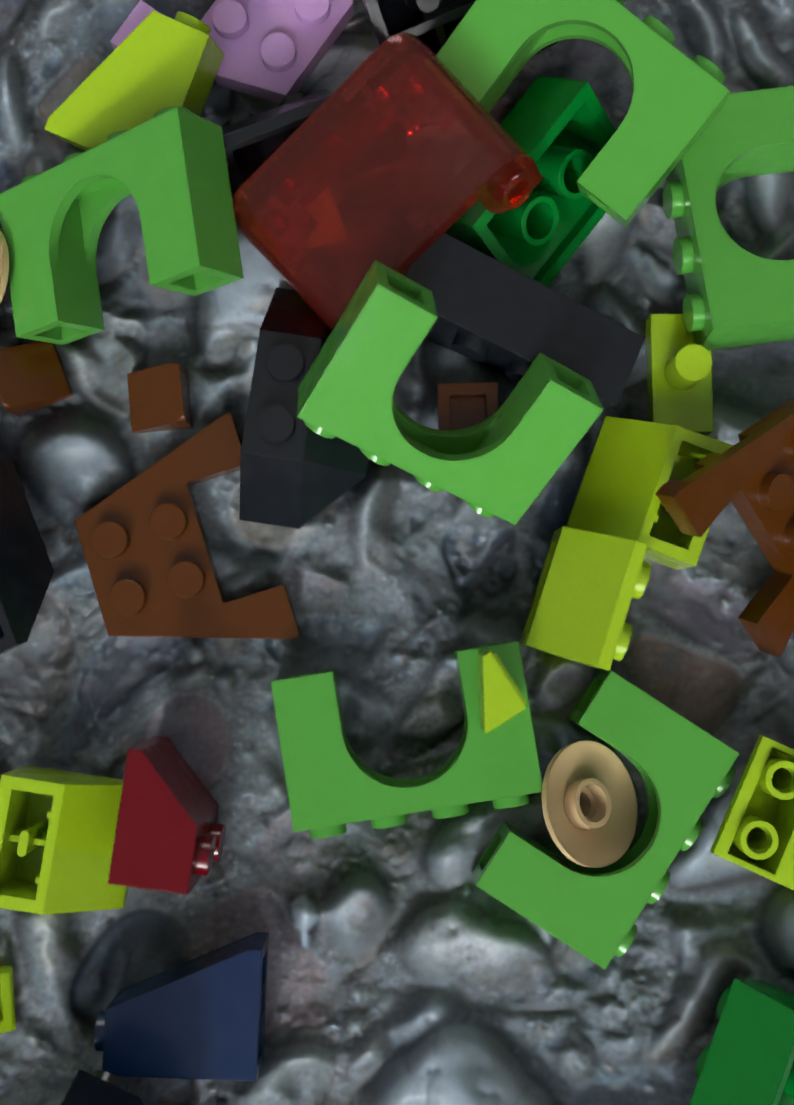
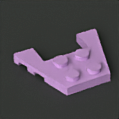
M140 0L110 40L113 49L115 50L153 10L158 11ZM215 0L201 21L211 28L209 35L224 53L215 77L217 86L279 104L288 96L298 93L354 16V2L352 0Z

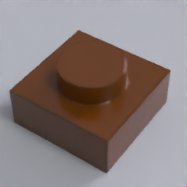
M498 382L437 384L438 430H460L472 427L488 419L499 409Z

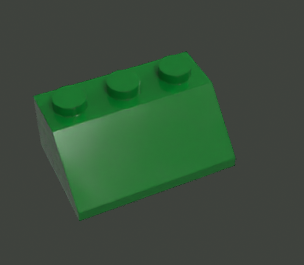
M546 76L537 77L429 212L430 217L442 232L547 287L605 215L603 210L579 192L577 180L616 131L587 81Z
M734 978L732 985L723 992L718 1002L716 1015L719 1022L711 1044L702 1051L697 1061L695 1075L698 1081L691 1101L687 1105H794V993L762 980Z

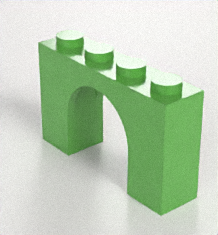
M476 0L430 65L442 83L485 117L527 61L538 51L552 43L566 39L590 40L605 46L623 63L630 77L633 91L629 110L621 125L577 180V185L581 194L626 229L725 105L730 92L723 85V82L726 80L725 75L714 63L701 55H696L693 60L688 58L672 45L676 39L663 23L649 15H646L641 21L623 7L626 0Z
M794 86L729 93L723 108L667 176V182L664 184V213L667 219H674L677 235L673 243V265L677 275L684 274L687 290L682 308L684 325L688 332L694 331L696 344L705 347L707 350L794 340V259L772 260L746 251L727 234L720 222L716 209V191L729 182L745 177L794 171Z
M178 106L166 107L157 111L154 114V118L130 130L114 132L107 137L106 142L85 152L70 154L63 159V163L43 173L28 175L21 180V184L0 193V220L2 233L6 239L9 252L8 280L16 337L65 345L105 330L96 269L97 244L102 227L111 211L120 201L131 194L135 199L140 214L150 285L197 296L244 278L221 126L193 114L188 108Z
M374 260L298 387L297 417L302 419L313 432L329 439L338 437L360 448L367 458L379 465L389 466L393 464L413 474L416 480L429 490L434 492L445 490L465 500L475 512L482 516L492 518L496 515L516 525L604 410L592 382L540 352L503 405L483 422L460 430H438L417 423L401 410L393 394L400 375L438 318L433 293L388 266Z
M512 640L454 650L464 712V726L461 739L454 753L442 766L429 774L410 779H398L382 775L369 768L356 755L346 734L336 669L272 680L271 688L293 832L309 830L310 838L321 839L346 833V824L370 820L371 828L383 829L407 823V814L431 810L432 818L444 819L467 814L469 812L468 804L492 800L493 808L496 809L513 808L528 804L530 802L529 794L542 792V778L519 641ZM488 650L497 654L527 701L525 705L527 708L485 734L480 727L478 655Z
M599 669L568 719L625 755L639 772L646 791L647 808L642 828L637 837L631 843L626 853L615 863L606 867L589 868L580 866L571 860L555 854L504 820L473 868L472 874L476 886L605 970L613 956L621 957L631 946L637 932V925L634 924L647 902L649 904L655 903L665 891L670 879V872L667 871L679 850H688L698 838L703 826V820L700 817L712 797L715 799L719 798L731 785L736 773V768L732 765L740 753L613 671Z

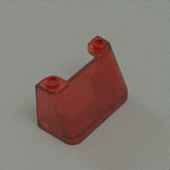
M402 32L393 35L383 42L240 186L234 194L232 201L236 228L333 331L374 260L402 274L477 201L491 213H502L522 205L528 199L532 190L543 179L532 158L437 55L414 34Z

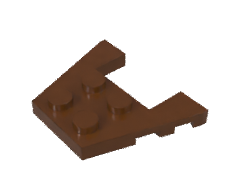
M794 399L789 400L738 434L739 442L722 454H708L695 463L696 471L682 481L671 479L655 493L681 533L700 538L731 500L773 568L772 574L742 611L738 619L760 651L780 657L784 652L794 630Z
M231 413L216 419L75 520L109 636L294 639L302 636L286 585L283 584L226 602L191 486L240 470L242 441L235 418Z

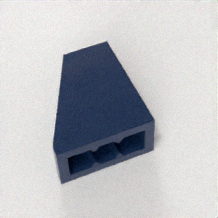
M255 932L122 988L106 1010L100 1011L96 1021L94 1047L96 1051H103L102 1071L123 1077L256 1081L264 1057L269 932Z

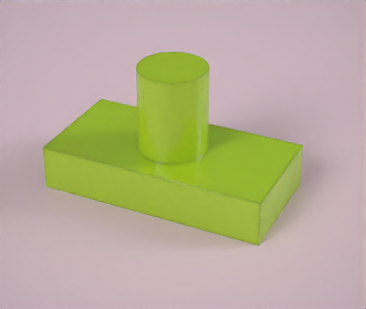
M650 314L645 320L648 422L677 425L707 436L714 432L713 361L711 350L696 344L694 331L688 332L685 328L683 314Z

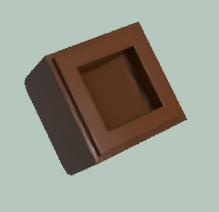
M40 341L0 349V400L5 410L20 417L74 396L55 344Z
M181 361L169 362L127 374L132 433L193 428L188 370Z

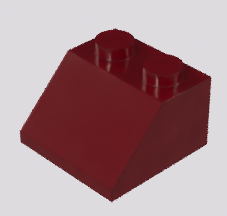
M155 736L128 749L108 884L188 895L203 875L209 876L213 861H220L226 826L225 824L216 823L219 805L169 737Z

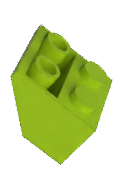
M605 416L570 511L566 527L649 544L645 559L676 570L697 566L709 528L701 538L681 533L655 493L671 479L682 481L696 471L695 463L708 454H722L733 447V445L677 425Z
M566 526L555 530L519 644L586 666L610 671L613 659L621 661L629 646L632 624L626 623L625 619L632 598L639 600L642 597L649 581L651 563L644 561L649 544Z
M759 735L710 852L794 890V749Z
M25 765L1 774L0 908L46 915L122 909L126 906L129 887L108 884L123 780Z

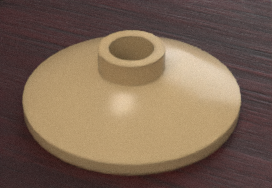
M584 740L562 747L551 759L542 783V810L547 829L558 849L572 862L589 868L609 866L626 853L635 835L638 805L632 779L620 758L601 743Z

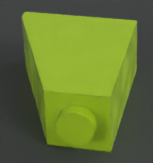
M153 10L48 117L44 129L66 143L87 151L106 142L107 137L114 132L130 130L154 118V114L157 111L166 107H185L200 117L224 53L209 35L211 28L201 20L177 11L175 18L172 19Z

